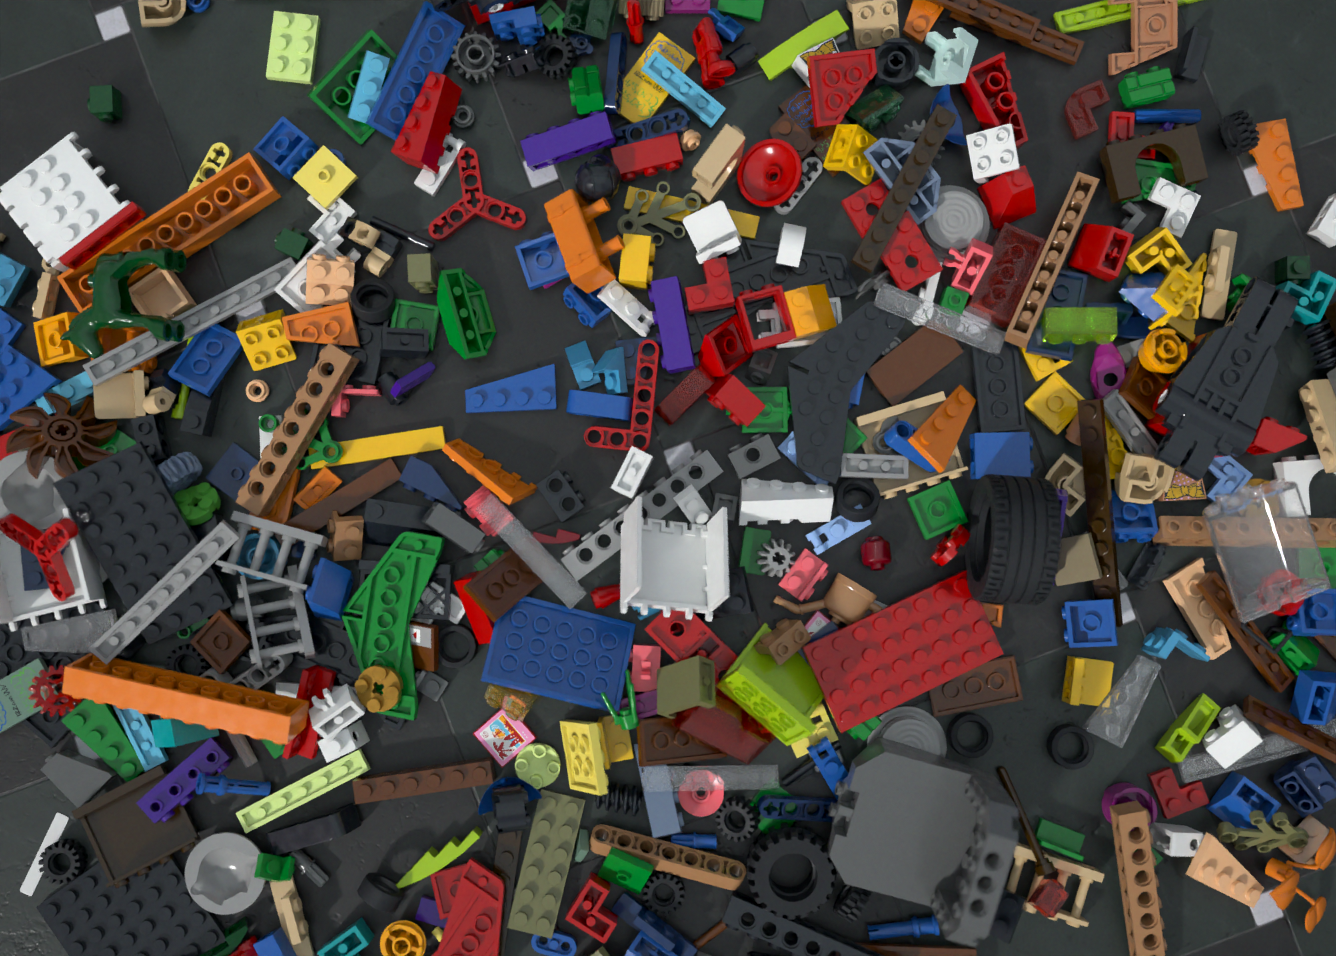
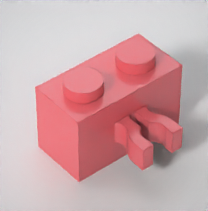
M975 238L971 239L964 255L956 248L950 247L949 254L954 255L956 259L949 260L945 258L943 261L945 266L957 267L952 276L951 286L970 295L973 294L993 256V246Z
M634 643L628 662H633L630 678L631 683L634 684L635 692H648L657 689V669L660 668L661 646L659 644Z

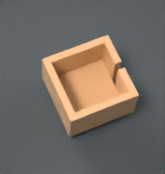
M158 268L129 288L131 301L140 314L172 319L197 306L173 271Z

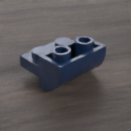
M1312 753L1298 761L1294 759L1288 761L1274 775V783L1302 818L1323 809V803L1336 798V778L1316 753Z

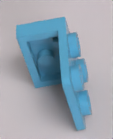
M1156 627L1152 633L1145 637L1144 645L1141 648L1147 654L1163 659L1168 657L1175 646L1192 658L1207 662L1211 658L1205 654L1207 650L1195 642L1194 644L1186 640L1188 638L1186 634L1178 629L1172 630L1169 627L1165 629Z

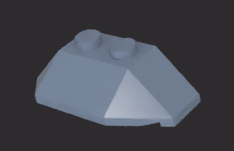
M880 138L863 152L889 190L915 144L912 141ZM931 165L905 210L910 212L917 225L937 211L941 178Z

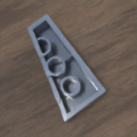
M634 744L653 838L682 833V826L685 825L682 812L678 813L676 803H680L677 789H673L671 780L675 779L672 766L663 764L640 767L638 744Z

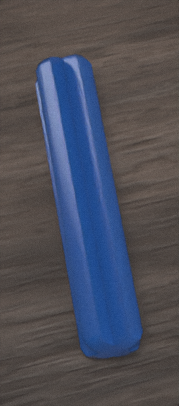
M1136 109L1133 112L1135 113V123H1165L1166 121L1169 123H1197L1201 120V110Z

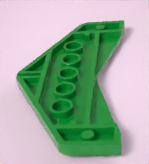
M413 531L401 533L342 610L362 614V617L342 615L361 673L374 665L390 666L400 674L403 680L402 697L399 703L387 711L377 712L379 714L413 721L417 719L419 706L409 623L442 553L445 537ZM376 683L375 690L377 691V693L380 692L381 694H383L382 689L384 688V685H378Z

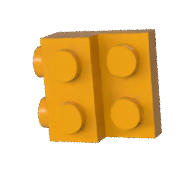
M64 312L33 323L41 367H50L63 362H75L89 357L76 345L71 344L69 340L60 339L62 334L69 330L72 319L80 313Z

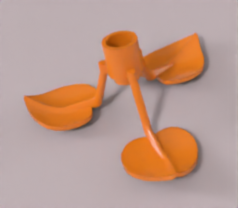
M1329 827V834L1317 850L1314 864L1295 863L1289 860L1283 863L1275 858H1271L1265 868L1266 875L1282 882L1269 893L1279 909L1285 910L1293 900L1296 892L1310 902L1311 908L1305 917V928L1309 933L1313 931L1316 924L1321 920L1326 909V899L1320 896L1315 902V900L1297 888L1300 874L1293 870L1292 867L1314 870L1319 868L1324 870L1327 868L1336 853V833L1331 827Z

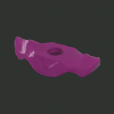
M1104 341L1095 349L1090 371V381L1096 399L1104 398L1113 389L1119 390L1127 373L1124 359L1112 341ZM1108 373H1114L1117 376V382L1112 386L1106 385L1103 381L1104 376Z

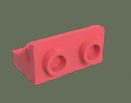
M806 548L803 549L794 561L795 564L791 565L790 572L786 573L778 583L780 587L801 602L804 598L808 600L815 591L813 588L817 580L821 582L828 573L826 569L828 564Z

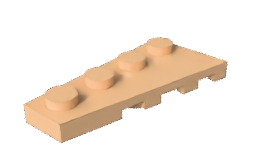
M1206 832L1186 874L1254 908L1264 887L1213 835Z

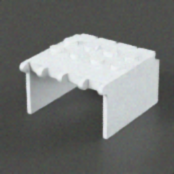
M76 132L68 134L0 187L2 190L0 193V203L7 211H10L9 214L17 225L24 229L23 232L31 243L38 247L37 250L45 261L51 263L52 268L62 272L70 268L63 265L58 258L130 203L129 200H126L120 204L114 196L119 191V187L116 184L107 187L100 176L105 173V169L102 166L95 169L91 167L87 160L93 155L88 148H83L74 142L79 138ZM141 219L139 222H137V223H136L135 225H133L131 228H133L134 226H136L137 224L141 223V222L144 221V220Z
M637 496L625 511L624 522L621 525L620 612L626 613L627 606L641 607V615H647L648 608L663 609L664 617H670L671 610L685 611L686 619L690 620L693 617V612L705 613V620L711 622L713 610L729 597L727 507H722L707 523V526L690 523L689 530H687V523L668 521L666 527L665 520L647 518L644 525L642 497Z
M69 508L62 509L63 518H69L76 524L78 535L70 542L69 547H66L62 557L75 588V594L65 601L57 600L50 588L24 591L20 545L0 530V624L9 623L12 632L18 630L17 621L30 618L32 625L37 626L39 625L38 616L54 612L56 620L63 619L62 610L78 606L80 614L86 613L85 604L99 601L102 609L108 607L96 556L72 517ZM49 528L40 531L45 533Z

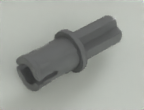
M301 849L294 850L289 855L295 857L294 864L302 870L301 874L305 873L318 887H322L328 881L329 876L314 863L316 860L312 861Z

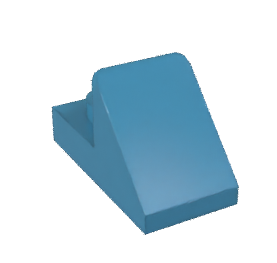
M586 340L564 348L580 390L602 383L598 373H591L595 364Z
M623 347L605 351L591 373H605L607 394L618 395L628 392Z

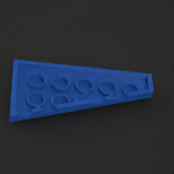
M7 345L0 355V431L4 430L14 421L10 419V414L18 409L29 407L31 403L37 398L40 399L43 393H46L53 385L57 386L62 382V380L11 345Z

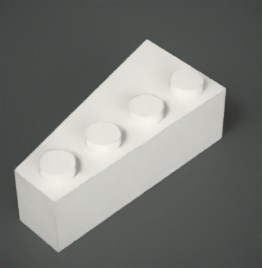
M742 479L739 498V525H747L748 521H757L758 525L767 524L768 520H779L781 524L790 523L793 519H798L801 523L830 522L834 500L833 488L825 484L809 485L802 482L787 483L780 480Z

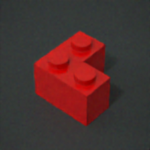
M726 257L703 261L702 267L706 284L685 288L689 315L733 307L734 305Z
M732 374L718 377L705 391L709 396L707 400L715 408L726 409L730 413L728 417L738 426L742 424L748 427L766 407Z
M591 872L567 910L565 919L605 944L617 925L618 916L602 906L603 901L610 892L611 884Z

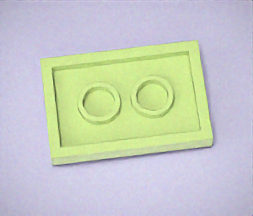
M274 11L266 70L268 80L313 84L321 21L319 16Z

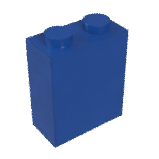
M1029 432L973 433L969 435L971 479H980L986 474L1031 477V473L1034 470L1033 460H1030L1033 439L1029 436Z

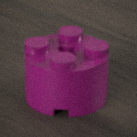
M1127 782L1117 783L1106 788L1102 799L1103 814L1111 824L1110 806L1138 801L1150 814L1151 821L1148 823L1149 827L1156 820L1157 805L1155 800L1145 790Z

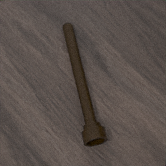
M1003 766L999 767L997 772L1006 792L1019 808L1018 820L1036 859L1035 871L1038 877L1056 871L1053 862H1049L1048 857L1045 858L1006 768Z

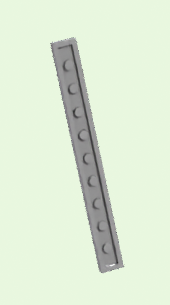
M289 257L172 318L171 320H181L185 326V336L182 342L276 293L274 288L295 267L296 264L293 259ZM148 331L82 366L94 386L97 387L181 342L158 340Z

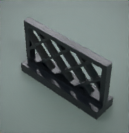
M359 560V569H361L359 588L366 580V575L373 571L379 561ZM436 564L430 577L432 579L426 586V588H430L436 597L428 604L420 599L419 602L424 608L417 614L414 613L412 618L449 620L452 574H454L455 565ZM437 578H446V588L439 594L430 584ZM438 599L444 604V615H435L429 608ZM427 610L430 614H422V613Z

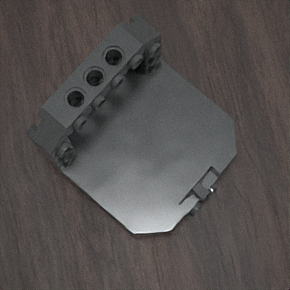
M877 737L852 760L848 777L836 783L835 794L839 798L835 803L831 802L828 816L832 817L831 833L827 843L829 856L845 884L931 906L947 940L975 947L979 943L978 937L984 939L989 934L1018 843V832L1012 830V819H1018L1019 808L994 774L903 743Z

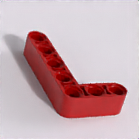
M650 339L644 340L638 348L631 429L593 425L584 434V440L589 446L619 450H630L631 446L641 451L648 448L651 441L659 360V346L655 341ZM647 343L653 344L656 350L654 355L650 357L644 355L642 350L643 346ZM649 366L652 368L653 376L650 379H644L641 376L640 371L642 367ZM641 389L650 391L651 398L649 401L643 402L639 399L638 393ZM637 413H647L649 416L648 422L645 424L638 423L636 420ZM591 430L599 431L601 434L600 441H591L589 432ZM615 432L621 433L624 437L623 443L615 444L611 440L612 434ZM641 434L645 436L647 442L644 446L639 447L634 443L636 435Z

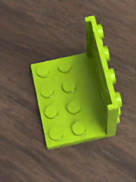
M764 623L717 683L716 687L788 746L813 734L817 726L812 723L810 716L824 697L810 666L798 652L794 653L782 665H777L770 654H758L754 646L760 641L762 635L772 631L768 628L769 625Z

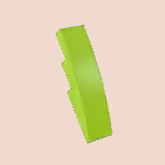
M835 10L776 47L758 60L768 79L772 81L788 68H793L792 64L797 55L832 37L836 40L847 32L849 27L839 11Z
M476 826L462 842L454 836L440 852L432 846L400 879L396 886L402 888L442 869L463 854L480 838L483 831Z

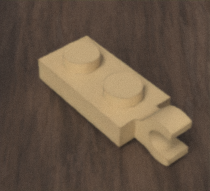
M44 258L42 259V267L46 273L42 272V276L38 280V294L32 306L33 317L42 320L54 315L60 288V282L57 279L60 271L50 267V263H47Z

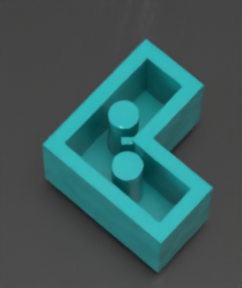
M1321 271L1311 273L1310 279L1303 281L1301 286L1287 281L1277 285L1276 289L1279 288L1298 298V304L1291 318L1305 325H1311L1321 321L1336 289V278Z
M160 715L159 719L151 720L155 748L177 747L219 736L218 729H208L205 725L186 724L183 720L174 718L163 719Z
M361 917L326 942L317 954L319 956H360L358 952L366 947L375 935Z

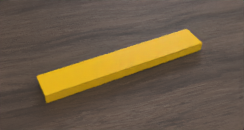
M628 187L624 210H631L636 199L635 194L640 188ZM646 190L649 194V199L642 204L639 213L647 214L656 192ZM640 192L638 199L641 201L645 200L646 193ZM665 195L659 209L681 202L684 199ZM688 200V205L694 207L697 203ZM701 203L698 210L708 206V204ZM686 209L662 219L683 223L684 217L696 211H688ZM728 209L740 236L754 240L760 217Z
M438 426L338 442L343 448L342 458L336 463H328L324 460L311 464V469H320L324 465L333 467L442 450L446 443L444 427ZM308 448L309 456L319 452L313 448ZM330 448L329 455L333 456L335 454V449Z

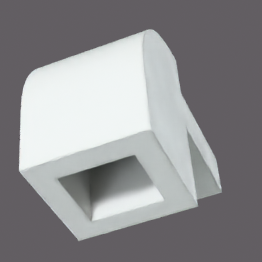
M784 223L780 235L776 263L799 267L806 227Z

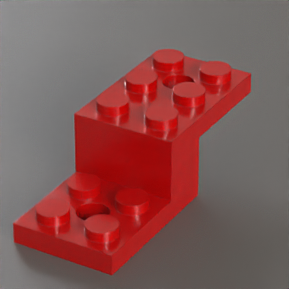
M881 178L841 201L842 206L862 239L876 216L869 215L866 211V206L873 204L879 210L888 194V190ZM906 211L880 256L902 294L943 270L910 212ZM908 256L914 257L917 261L916 267L909 268L905 264V258Z
M671 610L670 617H664L662 611L644 630L676 662L698 655L714 661L715 699L726 709L733 700L716 687L720 681L718 676L720 671L728 670L738 656L694 612L690 620L686 619L685 611ZM674 623H681L684 627V632L679 636L673 635L670 631Z

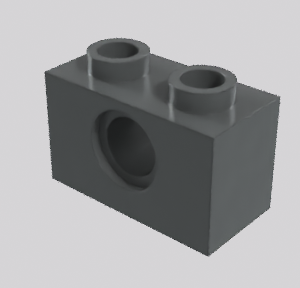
M759 433L750 438L751 443L745 446L740 443L729 449L731 453L727 457L739 480L781 459L769 434L763 436L762 433ZM749 449H755L758 452L759 457L756 461H750L747 458L746 453Z

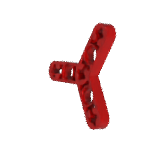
M465 147L461 149L457 155L463 197L430 223L428 229L431 237L439 242L445 241L476 216L514 230L522 229L527 222L524 211L484 195L478 155L472 148ZM466 154L474 157V159L470 160L472 169L469 170L465 160H462L466 158ZM470 175L477 177V183L474 186H467L465 183L466 178ZM470 192H475L476 199L480 201V203H477L476 208L469 204L472 202V194ZM493 205H499L502 211L498 216H491L489 213L490 208ZM506 209H509L508 214L511 216L519 214L520 219H522L521 222L517 221L516 224H513V220L506 216ZM461 211L463 219L460 222H453L451 220L453 212ZM447 218L448 222L453 226L451 229L448 225L445 226L444 219ZM436 226H439L440 228L445 226L442 229L444 232L442 235H440L439 233L435 234Z
M13 513L1 518L0 530L3 534L37 556L53 596L59 601H65L73 596L75 588L60 551L78 535L76 524L69 518H63L43 533Z

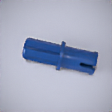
M693 832V834H672L671 843L693 849H716L717 836L716 834H696V832Z

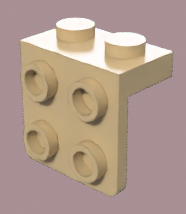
M846 0L847 9L852 13L854 42L857 49L880 46L888 39L900 38L897 0Z
M144 370L122 373L97 387L93 384L95 417L97 419H135L146 416V411L143 408V399L145 398V390H149L148 376H144Z

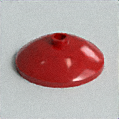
M766 139L754 144L744 154L738 167L737 181L741 193L747 200L761 207H773L785 202L795 193L800 184L803 171L802 161L795 148L783 140ZM778 174L777 179L772 180L773 176Z

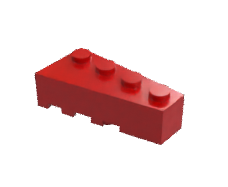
M1002 52L969 68L965 83H959V86L983 130L1009 123L1012 124L1016 148L1019 150L1028 141L1021 112H1018L1017 96L1013 92L1010 83L1012 78L1010 71L1006 68V56Z
M430 71L391 152L409 165L438 174L440 166L437 165L440 156L444 155V139L446 135L450 134V118L455 116L462 89L446 75Z

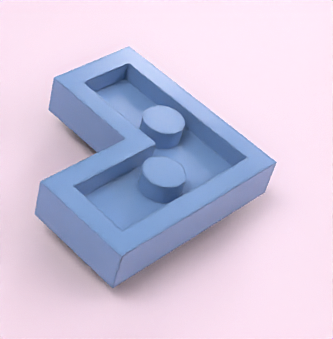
M1231 456L1214 458L1208 471L1217 479L1206 492V497L1219 509L1225 510L1253 474Z

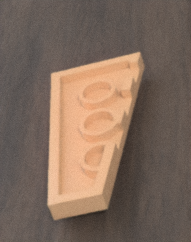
M1197 558L1164 579L1163 583L1198 642L1207 650L1206 654L1211 657L1210 660H1214L1232 647L1224 623L1196 587V584L1205 575L1203 558Z

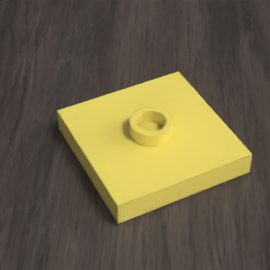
M323 145L292 178L328 210L358 177Z

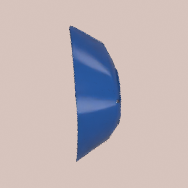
M946 84L936 95L931 106L930 115L937 104L956 114L955 124L950 128L945 139L956 144L968 145L964 139L961 117L950 96V85Z
M516 777L501 778L491 784L480 801L478 814L482 815L493 811L492 787L520 783V785L524 784V788L527 790L528 802L534 799H542V796L536 788L524 780Z

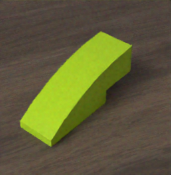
M1200 694L1169 727L1155 746V749L1171 763L1182 762L1193 744L1201 741L1221 708L1206 694Z

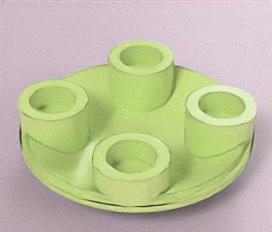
M533 743L525 746L518 753L515 760V771L518 778L526 781L536 789L553 783L558 777L561 768L557 752L544 743Z

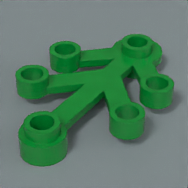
M305 407V414L308 415V409ZM270 414L261 416L258 422L259 428L268 433H273L276 427L281 425L278 418ZM327 417L324 420V424L319 428L323 443L313 438L308 447L319 452L307 457L303 456L302 459L305 460V466L300 467L298 464L297 469L306 470L311 464L322 460L328 463H336L342 458L343 448L340 443L332 440L327 427L329 424ZM269 420L274 422L272 428H269L267 425ZM293 429V433L296 435L298 431ZM282 447L285 453L287 452V447ZM330 448L335 449V454L333 456L329 455Z

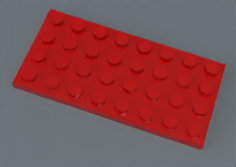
M966 570L960 571L801 647L839 732L842 733L1004 654L981 602L976 600L969 591Z

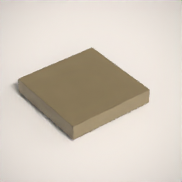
M1091 532L1061 538L1059 563L1055 577L1057 586L1103 577Z

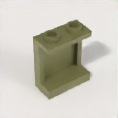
M698 655L657 669V714L673 719L676 718V712L698 705L708 709L716 707L714 661Z

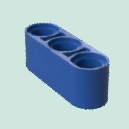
M569 390L566 413L631 421L633 398Z
M900 420L884 433V441L889 447L926 471H937L907 441L917 430L916 427L904 420Z

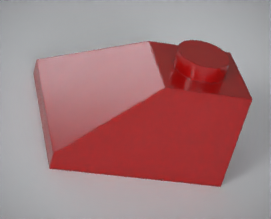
M1025 165L1017 170L1006 172L977 188L994 230L1036 213L1034 185Z
M737 314L731 316L704 336L698 359L706 377L726 376L753 356V353H749Z

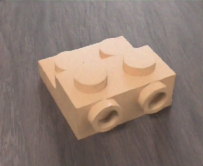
M312 254V257H307L305 304L336 305L345 302L351 303L350 294L354 286V260H350L349 256L337 255L336 259L326 258L325 254Z

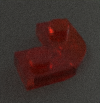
M1102 80L1076 90L1066 102L1065 117L1075 140L1094 133L1099 129L1091 109L1110 101Z

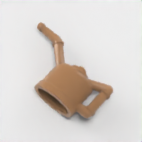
M840 573L836 575L833 584L822 600L798 605L781 598V596H776L773 602L792 613L801 615L827 608L830 610L829 614L833 616L831 621L838 625L841 621L849 625L864 618L868 610L874 613L883 609L874 603L877 598L875 594Z

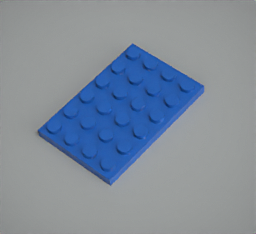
M525 596L494 623L480 681L610 712L601 696V693L605 692L616 713H618L626 677L625 670L628 666L636 624Z

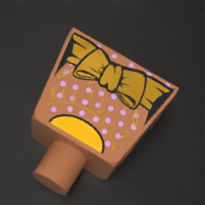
M1175 468L1168 492H1163L1159 498L1155 499V502L1207 499L1203 480L1201 478L1199 481H1195Z

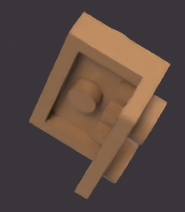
M331 511V519L327 520V530L330 533V539L327 541L326 550L327 553H331L333 561L361 559L364 525L362 515L339 517L337 511Z
M783 619L776 624V628L773 631L762 635L760 641L754 647L758 654H770L777 665H782L810 641L811 637L801 620Z
M1308 815L1297 826L1308 832V844L1301 848H1291L1288 844L1278 847V849L1295 863L1312 865L1315 863V855L1330 830L1313 816Z

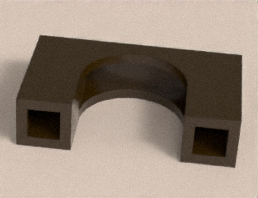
M1186 123L1179 124L1164 132V129H1158L1150 132V135L1142 137V134H1137L1129 137L1128 141L1120 142L1119 139L1107 142L1106 146L1099 151L1112 204L1134 199L1141 194L1135 164L1139 153L1143 150H1157L1169 158L1178 186L1185 187L1198 184L1209 178L1196 124L1187 126Z

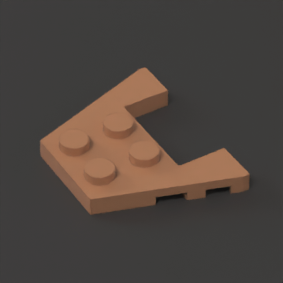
M1108 0V5L1131 4V52L1108 55L1109 75L1120 73L1123 70L1178 47V0Z

